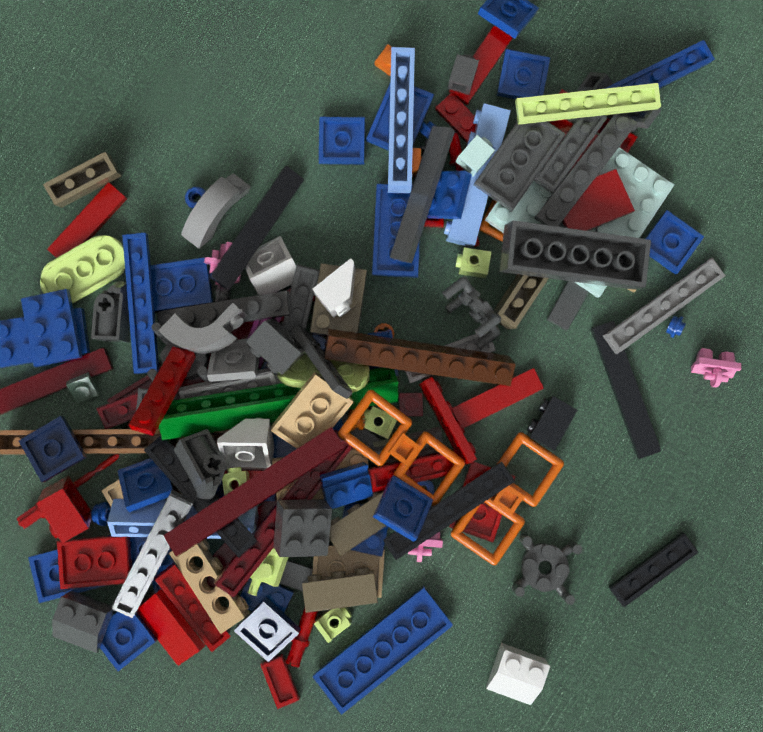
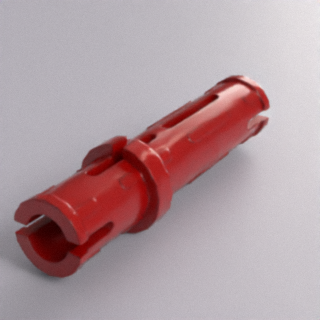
M304 607L298 625L301 630L291 641L292 645L285 661L288 665L291 663V666L300 667L305 648L310 644L308 639L318 611L306 613Z

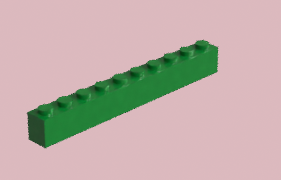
M370 369L367 385L361 390L353 392L350 397L354 402L348 410L355 409L368 390H374L389 403L398 402V380L394 369ZM281 383L173 400L159 425L162 440L190 436L206 429L209 432L232 429L244 419L262 418L270 419V423L275 422L301 388L290 387ZM371 402L369 406H375L376 404Z

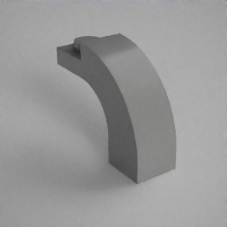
M234 173L226 179L220 177L194 206L186 220L181 235L198 249L213 238L220 220L228 209L248 194L251 186Z
M232 303L209 326L194 328L185 319L174 313L158 331L166 339L182 349L197 354H208L226 348L237 339L231 332L242 325L247 314Z

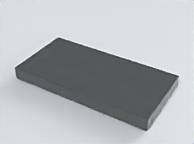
M548 121L519 125L517 122L478 177L474 186L512 212L566 134Z

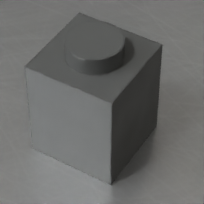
M457 54L449 79L448 89L469 95L479 60H476L471 55Z

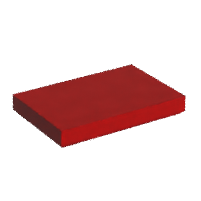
M614 169L599 175L593 180L562 220L565 228L589 231L635 211L617 170Z
M474 461L470 463L462 487L490 470L491 467ZM483 502L463 532L494 542L502 514ZM458 520L450 524L449 527L454 528Z
M103 536L69 539L64 543L57 541L60 589L124 584L132 568L130 537Z
M162 589L138 607L136 612L177 666L205 647L203 641Z

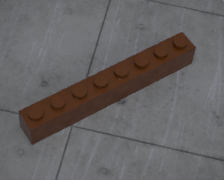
M329 328L324 348V356L328 360L511 386L516 365L508 355Z

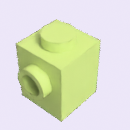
M464 247L462 254L458 253L456 259V267H459V274L486 278L489 271L491 252Z

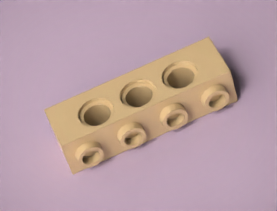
M206 539L178 557L174 555L173 551L169 552L220 634L249 614L247 610L249 609L248 604L243 597L236 595L233 598L217 586L210 587L207 584V577L211 576L216 580L222 572L223 566L217 557H213L208 550L210 546ZM195 556H199L203 560L202 568L195 565ZM223 596L228 599L229 607H223L220 604V597Z

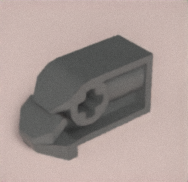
M118 281L95 299L91 339L130 342L126 282Z
M206 429L180 439L174 449L196 490L195 496L200 499H212L226 469L225 459L209 430Z

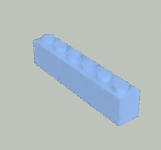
M391 47L388 193H411L415 48Z
M485 103L481 110H476L473 123L477 124L475 132H470L467 145L478 135L480 138L485 137L488 139L495 151L474 177L471 176L461 219L447 220L444 234L447 235V242L473 248L476 244L488 195L475 187L474 183L501 146L511 110Z
M113 499L107 521L111 536L148 537L166 500H160L128 512L125 508L124 499ZM193 505L184 522L198 513ZM258 506L238 517L251 534L258 525ZM216 532L207 537L222 539Z

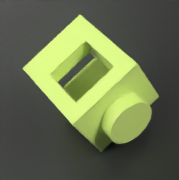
M374 406L371 410L366 409L364 413L365 418H363L365 420L364 428L389 439L397 420ZM376 417L382 418L383 424L381 426L374 424Z
M242 467L227 469L228 474H224L222 478L224 496L234 490L231 486L234 480L238 481L239 486L250 480L249 471H242Z
M347 607L329 609L315 619L314 625L329 643L351 625L352 620L350 618L352 614ZM335 618L339 621V624L333 626L330 620Z

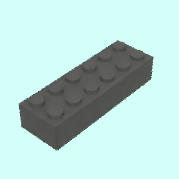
M513 220L504 226L499 272L632 290L645 288L651 240Z

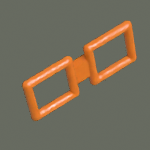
M368 390L338 431V436L377 466L384 465L389 456L392 455L401 462L393 475L433 499L431 506L437 505L465 466V460L426 431L422 432L417 441L414 442L405 435L412 425V420L374 390ZM371 402L401 423L380 454H377L350 433ZM426 443L454 463L433 495L405 474Z
M522 432L516 435L497 464L502 462L507 467L519 447L524 444L553 465L533 495L512 483L494 497L485 501L487 505L513 522V525L492 554L462 533L479 506L462 516L451 531V536L491 565L499 563L525 524L524 518L515 513L521 501L523 500L532 507L537 506L564 466L562 459Z

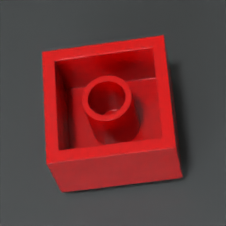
M69 475L42 490L36 502V510L41 518H46L50 524V532L55 538H59L64 543L89 529L92 511Z

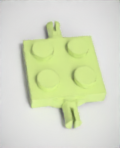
M273 548L250 577L252 581L247 593L257 596L261 582L273 587H279L289 557H279Z

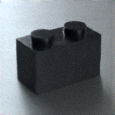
M551 396L548 399H543L538 407L540 413L537 419L533 418L526 430L529 431L528 437L545 448L555 451L578 410Z

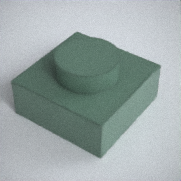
M89 372L70 379L66 383L77 404L99 395V389Z

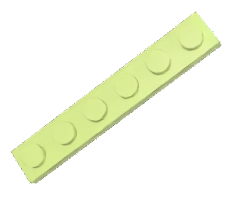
M658 83L517 98L515 101L518 125L656 110L661 107Z

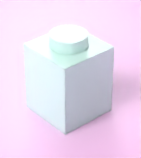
M476 135L458 156L456 163L474 177L495 150L492 148V143L485 137L480 138Z

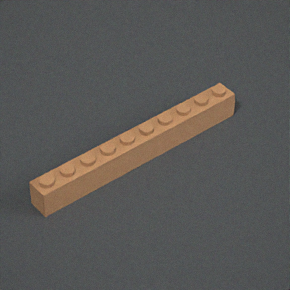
M131 429L72 430L85 454H147L144 449L161 436L159 429H157L154 436ZM230 429L210 432L217 447L218 438L226 432H228ZM0 430V455H26L19 440L36 430ZM185 437L173 438L168 440L174 447H176L179 440Z

